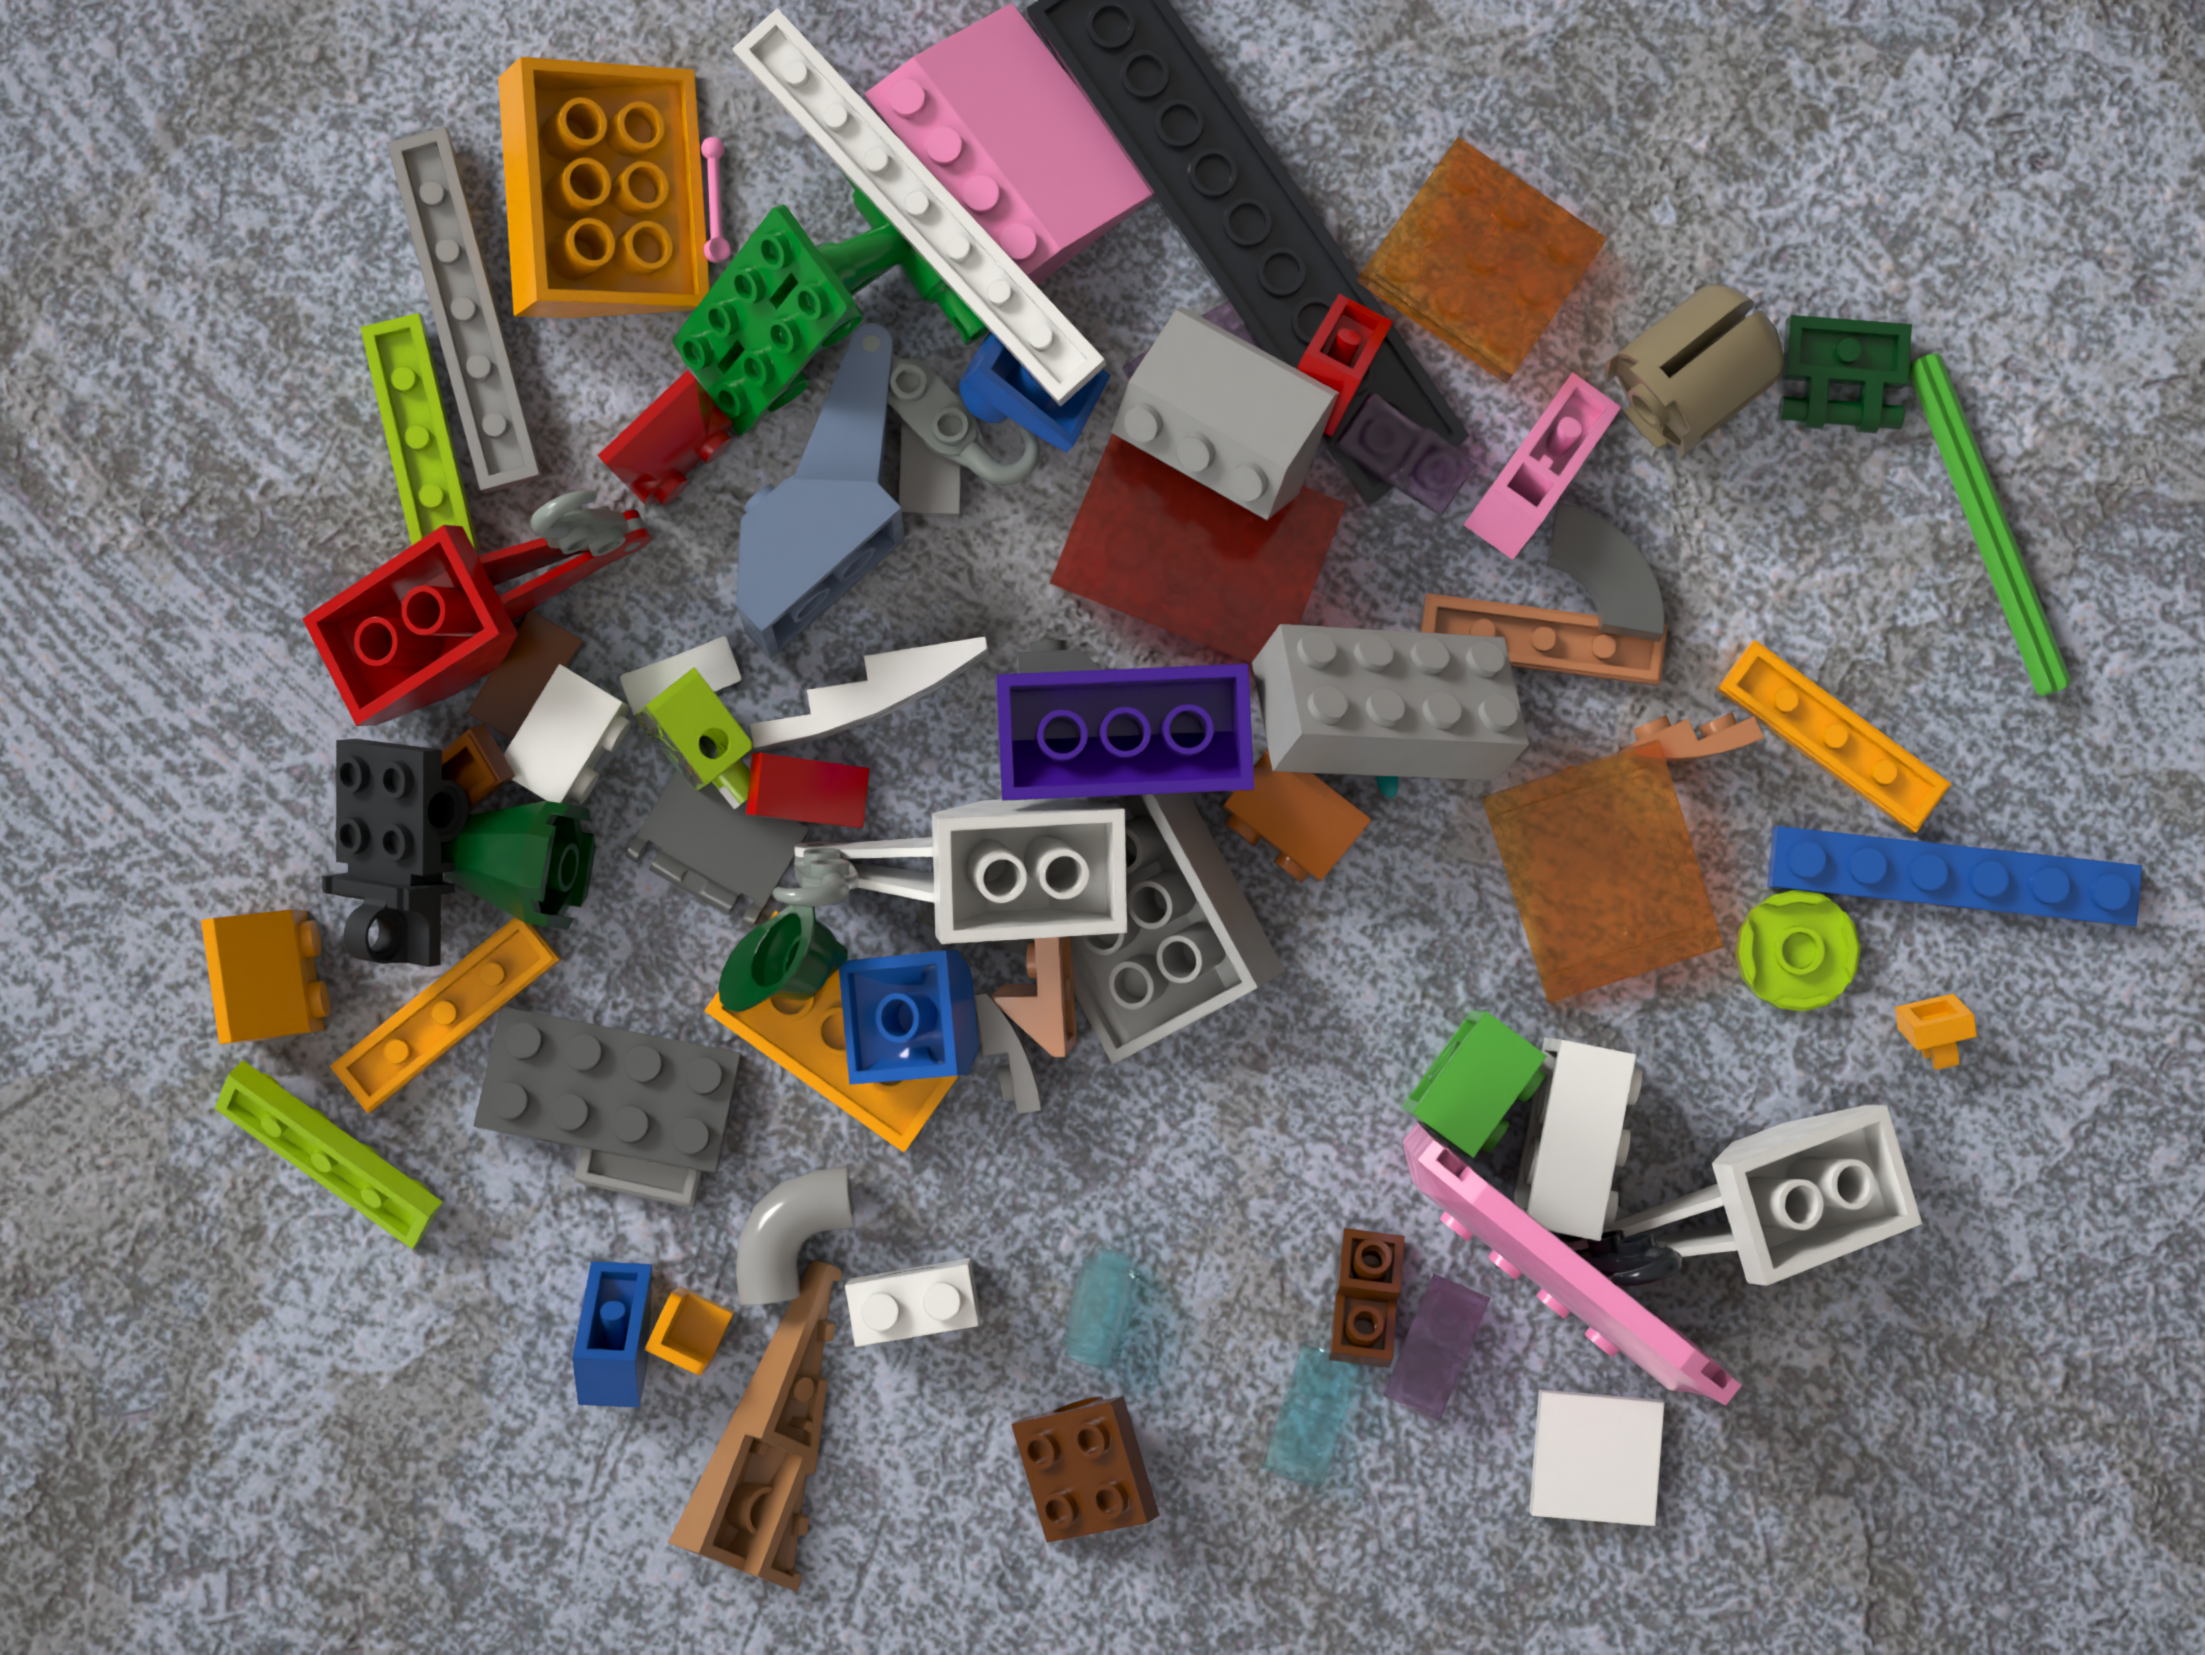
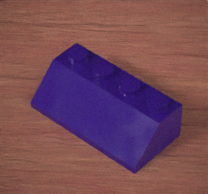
M1248 664L996 675L1002 801L1254 790Z

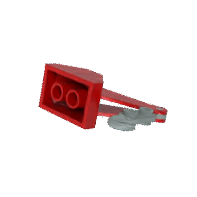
M593 490L570 492L547 502L532 515L531 530L541 538L479 556L476 554L463 526L442 525L303 617L302 620L355 725L377 726L454 696L501 666L518 635L511 621L604 566L638 551L651 541L652 537L638 510H629L622 513L611 511L609 506L583 509L581 505L596 501V492ZM583 553L498 596L493 587Z

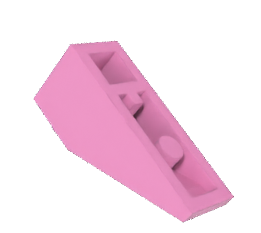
M1572 372L1463 525L1513 560L1541 525L1617 415L1621 406Z

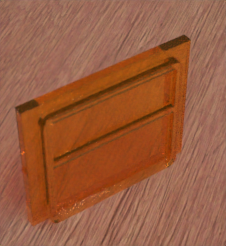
M1658 739L1577 766H1568L1565 770L1481 797L1548 1003L1626 978L1638 977L1642 973L1724 947Z

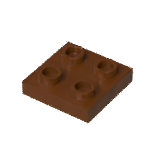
M1102 1396L1091 1397L1064 1405L1051 1412L1024 1417L1011 1424L1047 1543L1146 1524L1160 1516L1124 1396L1103 1400Z

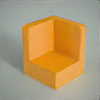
M679 1286L669 1295L644 1350L701 1376L710 1367L736 1311Z

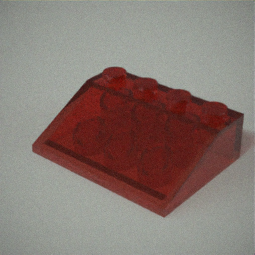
M1112 433L1072 525L1050 584L1252 663L1280 624L1299 625L1346 503L1302 486L1297 497L1266 520Z

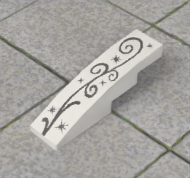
M986 637L866 655L864 660L868 680L807 690L811 714L750 724L754 749L761 753L819 740L882 718L939 689L987 657L989 649Z

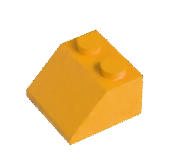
M290 909L201 920L219 1044L256 1042L325 1031L323 1018L330 1015V999L325 982L317 981L314 957H318L321 954V938L316 922L308 920L307 911Z

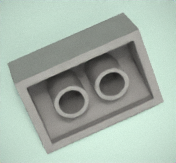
M1181 306L1175 310L1129 380L1111 433L1268 520L1299 495L1339 392Z

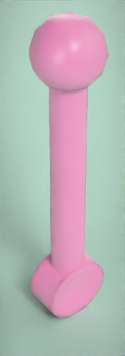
M708 137L701 146L702 155L708 161L711 240L707 241L704 245V254L710 262L719 263L727 259L731 252L730 245L723 238L719 159L724 155L725 147L719 138Z

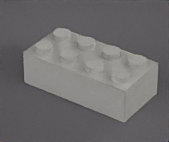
M1280 624L1252 662L1272 771L1497 781L1529 745L1504 637Z

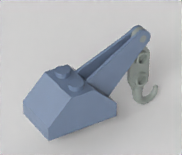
M877 323L863 324L853 332L840 368L794 477H787L776 488L771 484L766 485L756 492L744 507L746 514L741 518L736 606L746 635L770 660L905 541L901 507L881 487L889 407L933 453L970 468L977 476L990 484L1001 486L1017 484L1030 476L1039 462L1041 449L1038 437L1023 427L1020 428V434L1025 441L1023 457L1018 462L1009 465L995 460L986 448L975 416L968 411L965 404L925 363L915 359L898 358L893 351L891 334L885 327Z

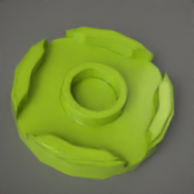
M1790 890L1768 896L1748 912L1737 933L1735 957L1741 978L1756 997L1775 1008L1804 1012L1827 1006L1839 997L1838 995L1851 983L1858 971L1861 946L1855 924L1846 912H1843L1837 904L1831 902L1832 900L1816 892Z

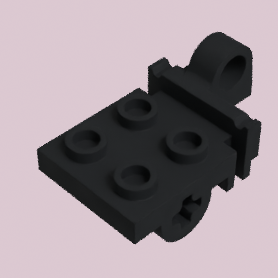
M355 738L336 740V862L348 864V872L322 876V891L326 894L364 900L363 904L357 907L346 921L344 928L345 947L351 956L364 961L381 964L410 963L426 967L441 965V895L455 893V883L443 882V873L455 871V862L441 860V842L453 840L463 830L469 811L467 795L457 782L442 779V750ZM377 920L379 926L378 938L375 944L370 947L368 942L369 929L372 923Z

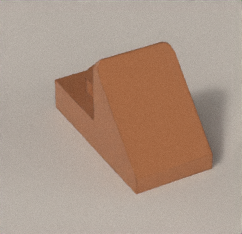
M1072 936L1034 938V942H1029L1027 946L1026 966L1029 978L1037 979V984H1005L991 995V999L1052 1057H1066L1078 1043Z

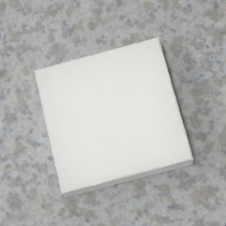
M1539 1389L1530 1514L1540 1517L1655 1526L1664 1402L1657 1399Z

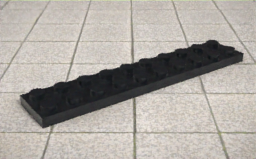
M1038 0L1027 8L1028 16L1152 193L1158 205L1257 348L1297 369L1306 349L1339 293L1388 318L1168 0ZM1392 324L1333 436L1323 432L1321 441L1366 506L1369 507L1465 442L1470 435Z

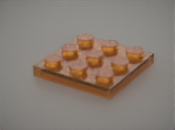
M1457 137L1364 267L1356 282L1507 384L1607 238Z

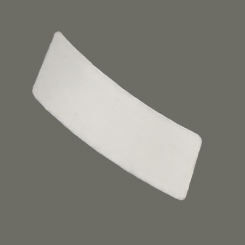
M722 636L678 655L622 674L620 681L633 716L693 667L697 669L714 692L739 682L741 674L727 638Z

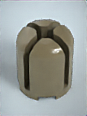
M1720 283L1702 286L1609 359L1604 366L1607 383L1617 376L1623 391L1631 402V405L1623 411L1626 417L1658 450L1666 443H1670L1679 449L1678 459L1687 454L1770 388L1778 380L1782 372L1784 357L1777 329L1763 311H1757L1746 318V314L1753 309L1754 301L1741 291Z

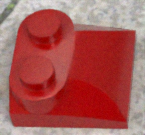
M686 370L597 456L645 506L651 505L656 501L665 506L685 489L689 482L685 475L701 460L709 464L729 447L733 439L728 435V432L733 425V421L716 405L699 381Z

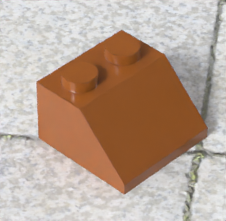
M1267 749L1253 767L1254 790L1234 791L1223 805L1222 809L1231 815L1225 825L1252 846L1259 839H1262L1279 853L1273 862L1302 884L1308 876L1318 883L1322 881L1372 819L1313 773L1272 771L1269 750Z

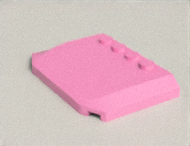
M1418 1122L1402 1142L1411 1180L1420 1192L1445 1211L1439 1219L1467 1242L1475 1235L1493 1250L1488 1255V1258L1512 1278L1517 1280L1523 1273L1541 1287L1536 1296L1562 1318L1565 1319L1572 1312L1586 1323L1589 1328L1584 1335L1611 1357H1614L1618 1351H1621L1668 1390L1700 1394L1710 1397L1725 1406L1742 1385L1703 1349L1656 1313L1654 1315L1623 1289L1615 1285L1608 1277L1483 1179L1466 1160Z

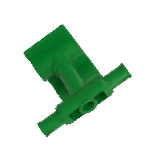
M844 173L843 175L855 190L852 194L853 204L871 227V230L838 244L824 242L815 246L786 205L782 204L772 208L672 339L673 345L680 353L684 363L691 368L716 405L733 421L732 427L739 435L750 432L763 416L785 406L807 388L809 379L802 371L806 364L817 352L832 346L849 335L864 319L863 312L852 296L897 265L924 301H928L929 304H938L962 337L965 345L972 344L990 331Z

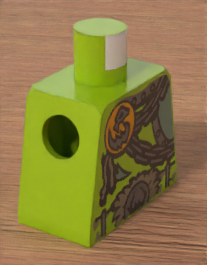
M693 667L646 704L633 717L695 790L701 789L712 781L733 809L745 802L748 797L750 770L741 760V757L749 752L754 745L701 674ZM700 737L709 738L715 743L717 747L715 759H710L703 755L699 747Z

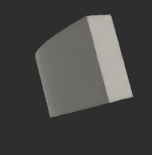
M989 993L974 995L979 1044H982L983 1056L1008 1053L1009 1064L998 1066L1003 1101H1015L1017 1114L1041 1111L1043 1107L1035 1073L1015 1027L1007 1015L994 1003Z

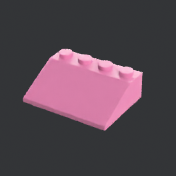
M1013 3L912 57L864 93L867 105L1036 286L1153 198L1152 193L1078 87Z

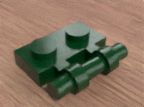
M1790 315L1786 319L1782 379L1806 381L1804 398L1782 396L1778 409L1779 420L1801 422L1802 428L1823 429L1824 424L1855 426L1856 432L1875 434L1879 428L1901 429L1905 417L1904 406L1882 404L1884 387L1902 389L1908 385L1912 324ZM1829 383L1860 385L1858 402L1828 400Z

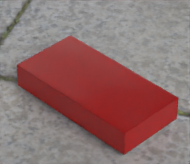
M752 753L746 815L848 828H863L869 768L773 754Z

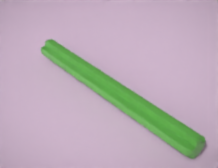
M1939 353L1928 354L1918 358L1909 365L1910 378L2036 693L2040 696H2046L2063 690L2071 685V677L1944 360Z

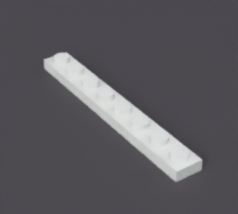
M778 8L732 48L739 61L1060 407L1106 366L1105 359Z

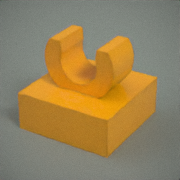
M1954 993L1894 1007L1897 1029L1917 1051H1922V1056L1925 1059L1932 1058L1934 1070L1959 1065V1052L1956 1042L1977 1037L1974 1014Z

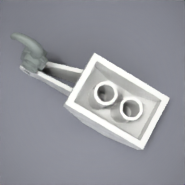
M1071 799L983 800L932 813L933 837L865 842L814 841L798 843L794 845L795 878L802 888L776 887L772 892L773 897L779 902L797 906H829L849 900V890L857 887L935 903V936L941 944L1127 933L1125 809L1117 803ZM933 857L934 873L855 864L846 859Z

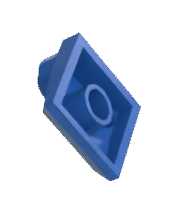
M990 331L964 372L959 383V391L966 408L975 417L989 423H1001L1009 417L1043 441L1067 453L1075 445L1111 375L1102 369L1060 407Z
M958 949L847 960L839 968L849 1085L970 1074L979 1047L975 998L971 970L966 961L961 957Z

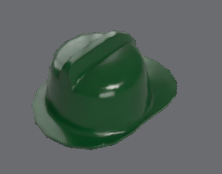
M788 905L782 912L757 926L743 937L731 952L722 970L718 986L720 1002L729 1011L742 1012L755 1007L770 997L796 1001L809 1000L819 992L826 980L848 960V950L844 945L836 941V937L825 924L816 919L815 906Z

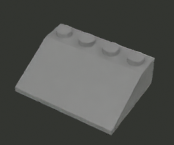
M1189 793L1089 797L1084 800L1117 803L1125 809L1127 933L1072 936L1075 996L1112 1065L1254 991L1286 972Z

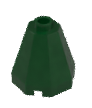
M543 801L468 815L461 833L451 841L441 842V860L455 862V871L444 873L445 878L524 923L569 929L574 918L566 917L564 914L569 906L581 907L586 900L596 851L594 834L582 832L580 820L591 822L589 809L570 804Z

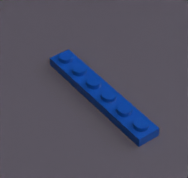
M1776 826L1773 827L1767 887L2121 926H2137L2142 865Z

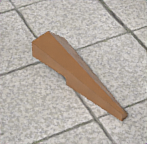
M812 1260L799 1285L800 1297L792 1299L668 1541L669 1544L798 1592L802 1574L794 1569L799 1535H807L809 1517L802 1513L806 1477L816 1472L828 1382L827 1379L820 1376L824 1342L833 1341L835 1324L827 1320L832 1282L841 1281L842 1270Z

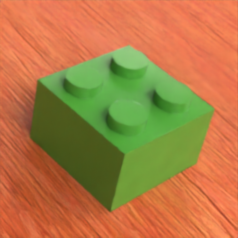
M1471 1010L1400 1108L1458 1151L1472 1158L1481 1149L1488 1154L1500 1141L1509 1126V1123L1503 1119V1116L1514 1101L1519 1099L1525 1103L1542 1083L1546 1072L1539 1067L1547 1055L1487 1011Z

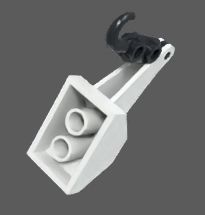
M1863 1105L1785 1122L1734 1141L1712 1163L1717 1184L1615 1221L1611 1229L1603 1227L1601 1241L1568 1235L1560 1240L1606 1277L1612 1276L1611 1280L1617 1286H1638L1669 1278L1680 1271L1683 1264L1682 1257L1738 1250L1747 1283L1768 1286L1922 1224L1887 1105ZM1721 1206H1725L1729 1223L1656 1237H1654L1653 1233L1637 1234Z

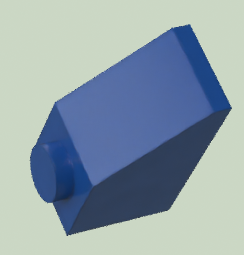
M591 1261L572 1356L578 1405L640 1408L649 1352L644 1349L650 1336L652 1264Z

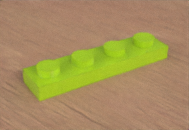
M415 313L360 327L411 546L442 525L463 526L474 550L479 551L424 317L420 313Z
M244 1060L227 1075L214 1108L412 1250L425 1237L443 1201L431 1194L424 1184L407 1177L383 1160L372 1147L359 1143L331 1123L324 1113L310 1108L283 1089L273 1077L259 1072Z

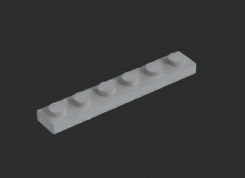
M446 127L387 142L480 491L488 494L542 479L541 467L450 132Z

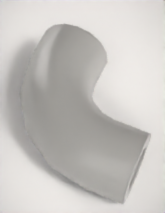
M848 1167L816 1170L782 1181L755 1204L738 1237L736 1281L740 1305L770 1304L800 1297L797 1255L802 1244L814 1234L823 1231L854 1228L853 1192Z

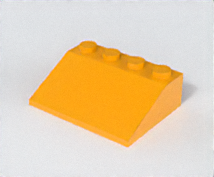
M520 57L498 77L514 317L572 319L695 310L710 290L708 259L704 254L706 230L695 70Z

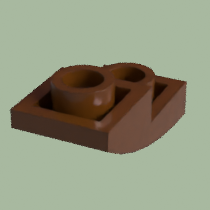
M1344 1228L1336 1280L1328 1360L1390 1368L1393 1361L1397 1301L1401 1292L1405 1236Z

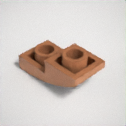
M1731 712L1698 727L1703 737L1698 740L1689 719L1671 726L1667 715H1664L1633 729L1638 741L1622 749L1626 758L1646 762L1689 761L1729 752L1761 740L1764 736L1755 716L1737 723Z

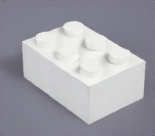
M1544 1037L1542 1052L1547 1057L1539 1068L1546 1072V1075L1533 1094L1513 1203L1549 1231L1601 1241L1603 1227L1611 1229L1616 1218L1618 1192L1611 1191L1610 1189L1615 1166L1623 1167L1627 1159L1630 1145V1130L1622 1129L1627 1104L1635 1105L1638 1100L1642 1082V1069L1634 1067L1636 1054Z

